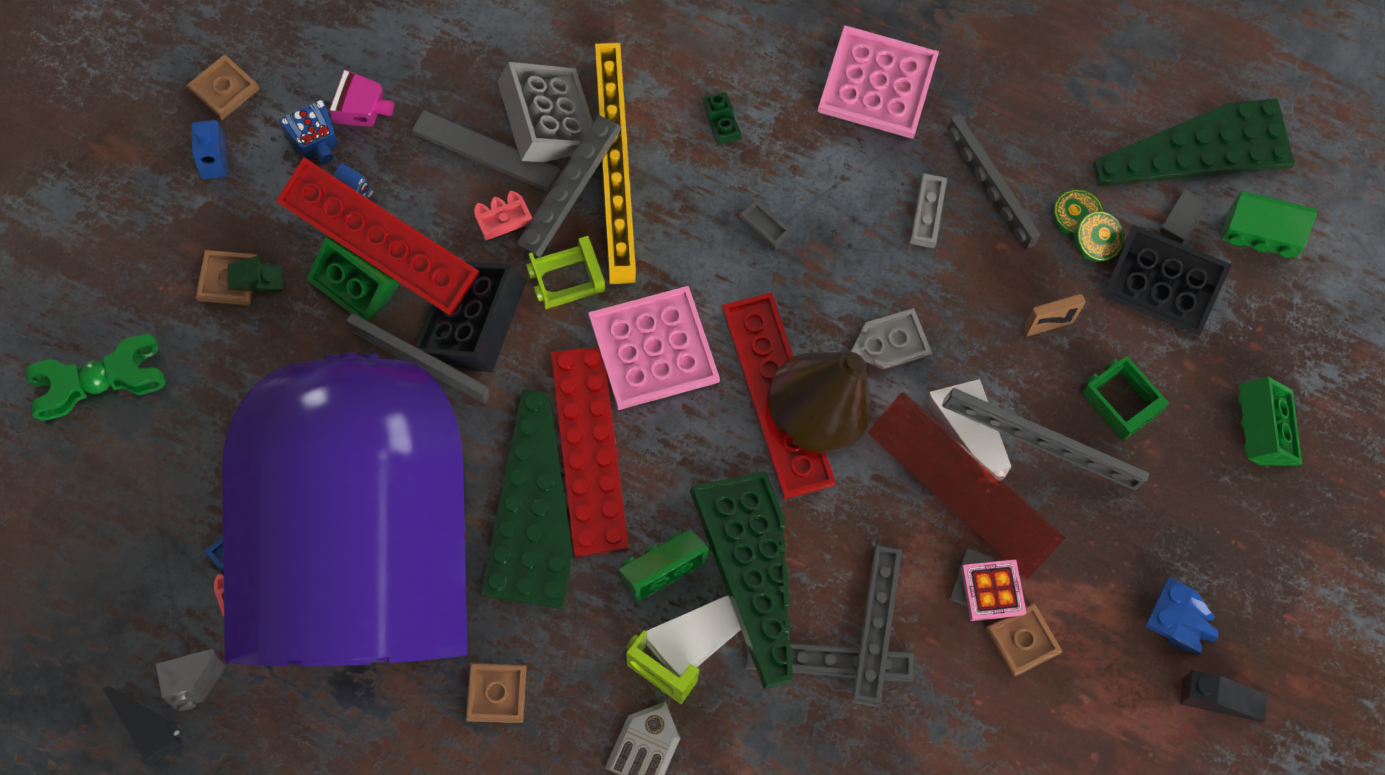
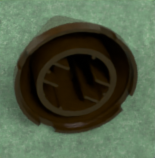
M810 352L796 355L783 363L774 374L768 389L769 411L779 431L783 429L794 439L793 444L813 453L834 454L851 447L865 433L871 418V399L864 359L855 352Z

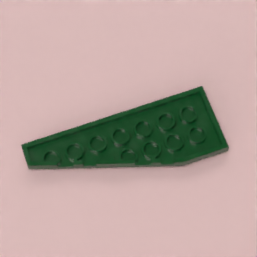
M1278 98L1225 104L1095 160L1093 166L1098 186L1288 169L1294 166L1295 161Z
M522 389L481 596L564 609L573 561V551L549 393Z
M764 471L694 485L690 489L691 497L763 689L766 690L790 684L793 680L792 649L789 644L790 620H788V571L785 565V517L767 472Z

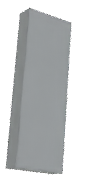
M922 173L910 244L935 249L947 178Z

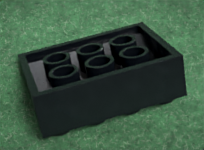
M1132 225L1115 263L1103 297L1200 336L1232 264Z
M466 262L479 270V274L452 315H448L431 304L415 347L447 364L472 371L493 372L527 280L512 264Z

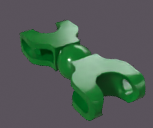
M149 334L126 338L119 343L112 354L103 356L104 362L99 360L89 361L83 364L80 369L76 364L67 366L53 359L43 360L27 366L25 377L31 385L36 387L50 386L49 391L45 395L34 399L31 403L32 416L41 421L63 417L73 409L79 400L87 398L86 392L100 394L106 391L110 385L114 391L126 389L136 395H144L162 389L166 382L164 374L159 369L139 368L143 360L156 355L158 351L157 339Z

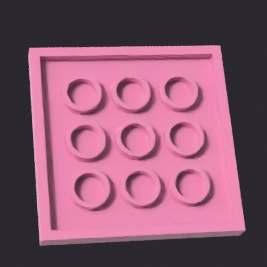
M844 25L818 112L914 139L939 51Z
M689 286L588 312L618 410L720 382V377Z

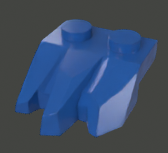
M1169 577L1160 592L1145 627L1168 638L1167 643L1183 651L1198 655L1202 651L1199 639L1216 642L1218 639V630L1207 622L1213 621L1215 616L1198 592Z

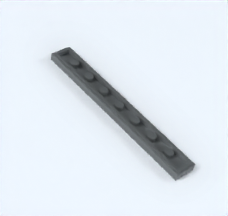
M953 388L943 400L942 406L948 410L1134 491L1148 481L1149 473L956 388Z

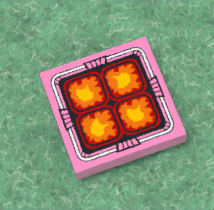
M1016 559L962 565L961 572L970 621L1023 616L1026 614Z

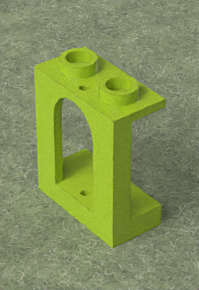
M589 236L579 238V246L537 259L534 258L533 253H529L530 263L526 264L527 272L530 279L535 278L537 286L534 287L537 301H543L545 309L605 292V281ZM583 261L590 282L558 292L545 290L542 276L545 273Z
M643 630L640 636L635 634L626 646L627 666L682 704L698 682L700 670L690 663L681 677H677L642 652L647 646V632Z

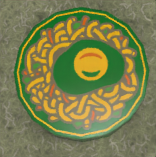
M1073 189L1064 192L1058 197L1053 207L1052 218L1062 233L1074 236L1076 224L1080 219L1091 212L1104 211L1101 201L1094 194L1086 190Z
M1094 211L1085 215L1076 224L1074 242L1077 249H1080L1081 253H1083L1082 256L1087 260L1105 262L1116 257L1122 249L1124 242L1123 229L1120 222L1112 214L1104 211Z

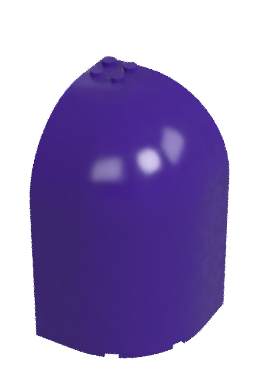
M357 353L324 355V359L292 363L266 375L246 394L234 413L228 428L223 451L225 663L284 667L289 666V664H301V667L367 665L372 664V662L383 661L397 663L466 656L467 618L463 453L457 420L441 386L426 370L417 364L401 359L379 358V354H363V357L357 356Z

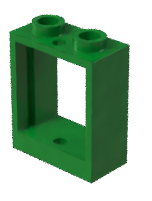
M1125 356L1120 361L1117 359L1112 360L1104 368L1106 371L1100 376L1097 373L1092 375L1085 382L1087 386L1082 392L1084 398L1123 442L1161 414L1169 404L1128 356ZM1119 374L1148 405L1127 422L1123 420L1098 391V389Z

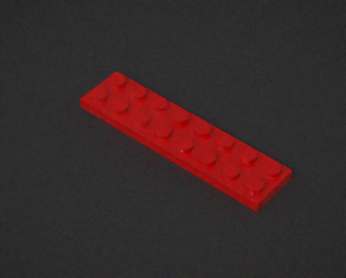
M304 157L276 199L277 203L448 315L453 314L480 272Z
M770 292L723 304L722 311L783 500L835 486L836 481L827 454L809 452L793 444L794 439L783 429L779 431L769 411L768 389L770 382L782 364L794 357L773 293Z
M599 347L551 352L574 557L629 551L608 378Z

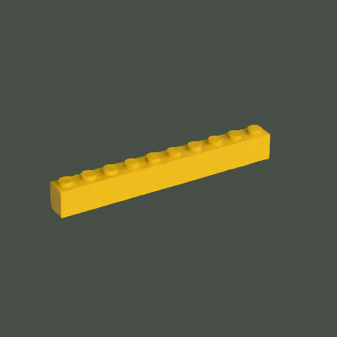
M620 43L595 44L599 115L617 123L622 128L602 159L610 284L636 283Z

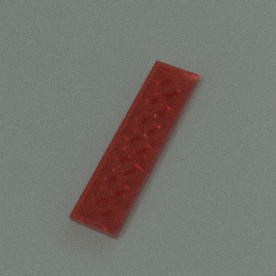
M904 392L899 394L867 432L1006 560L1016 559L1018 571L1027 579L1064 541L1065 537Z

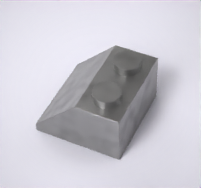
M214 649L156 664L162 698L179 711L196 707V703L205 700L226 668L225 661Z

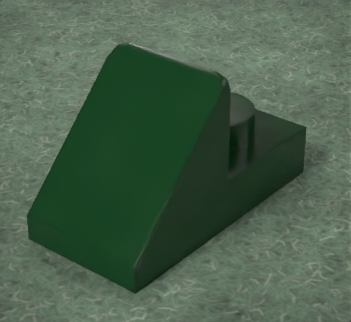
M259 256L229 263L227 265L228 290L281 293L283 289L282 265L259 264Z

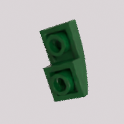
M727 92L703 97L704 108L717 145L741 140V131L735 120L734 108Z

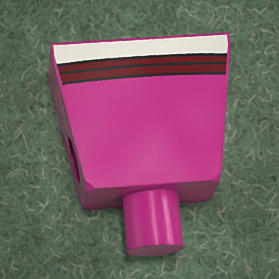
M344 70L329 111L335 124L373 126L378 114L392 115L394 102L383 99L384 95L379 83Z

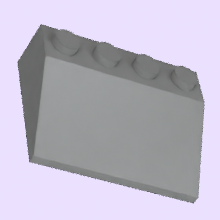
M508 62L497 82L521 161L548 162L572 156L593 124L576 69Z

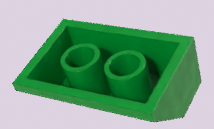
M1241 191L1225 215L1221 240L1228 241L1236 246L1252 247L1261 252L1277 253L1285 258H1297L1305 248L1318 209Z
M329 236L325 237L306 280L349 313L355 314L368 322L393 297L399 285L398 281Z
M1269 376L1239 384L1240 394L1238 395V401L1242 408L1243 418L1241 419V426L1245 432L1246 443L1244 444V451L1248 459L1259 465H1302L1293 390Z
M691 529L684 533L682 530L671 535L668 538L669 541L663 545L655 544L645 551V555L640 558L632 557L621 564L622 568L619 569V578L635 604L706 565L708 547Z

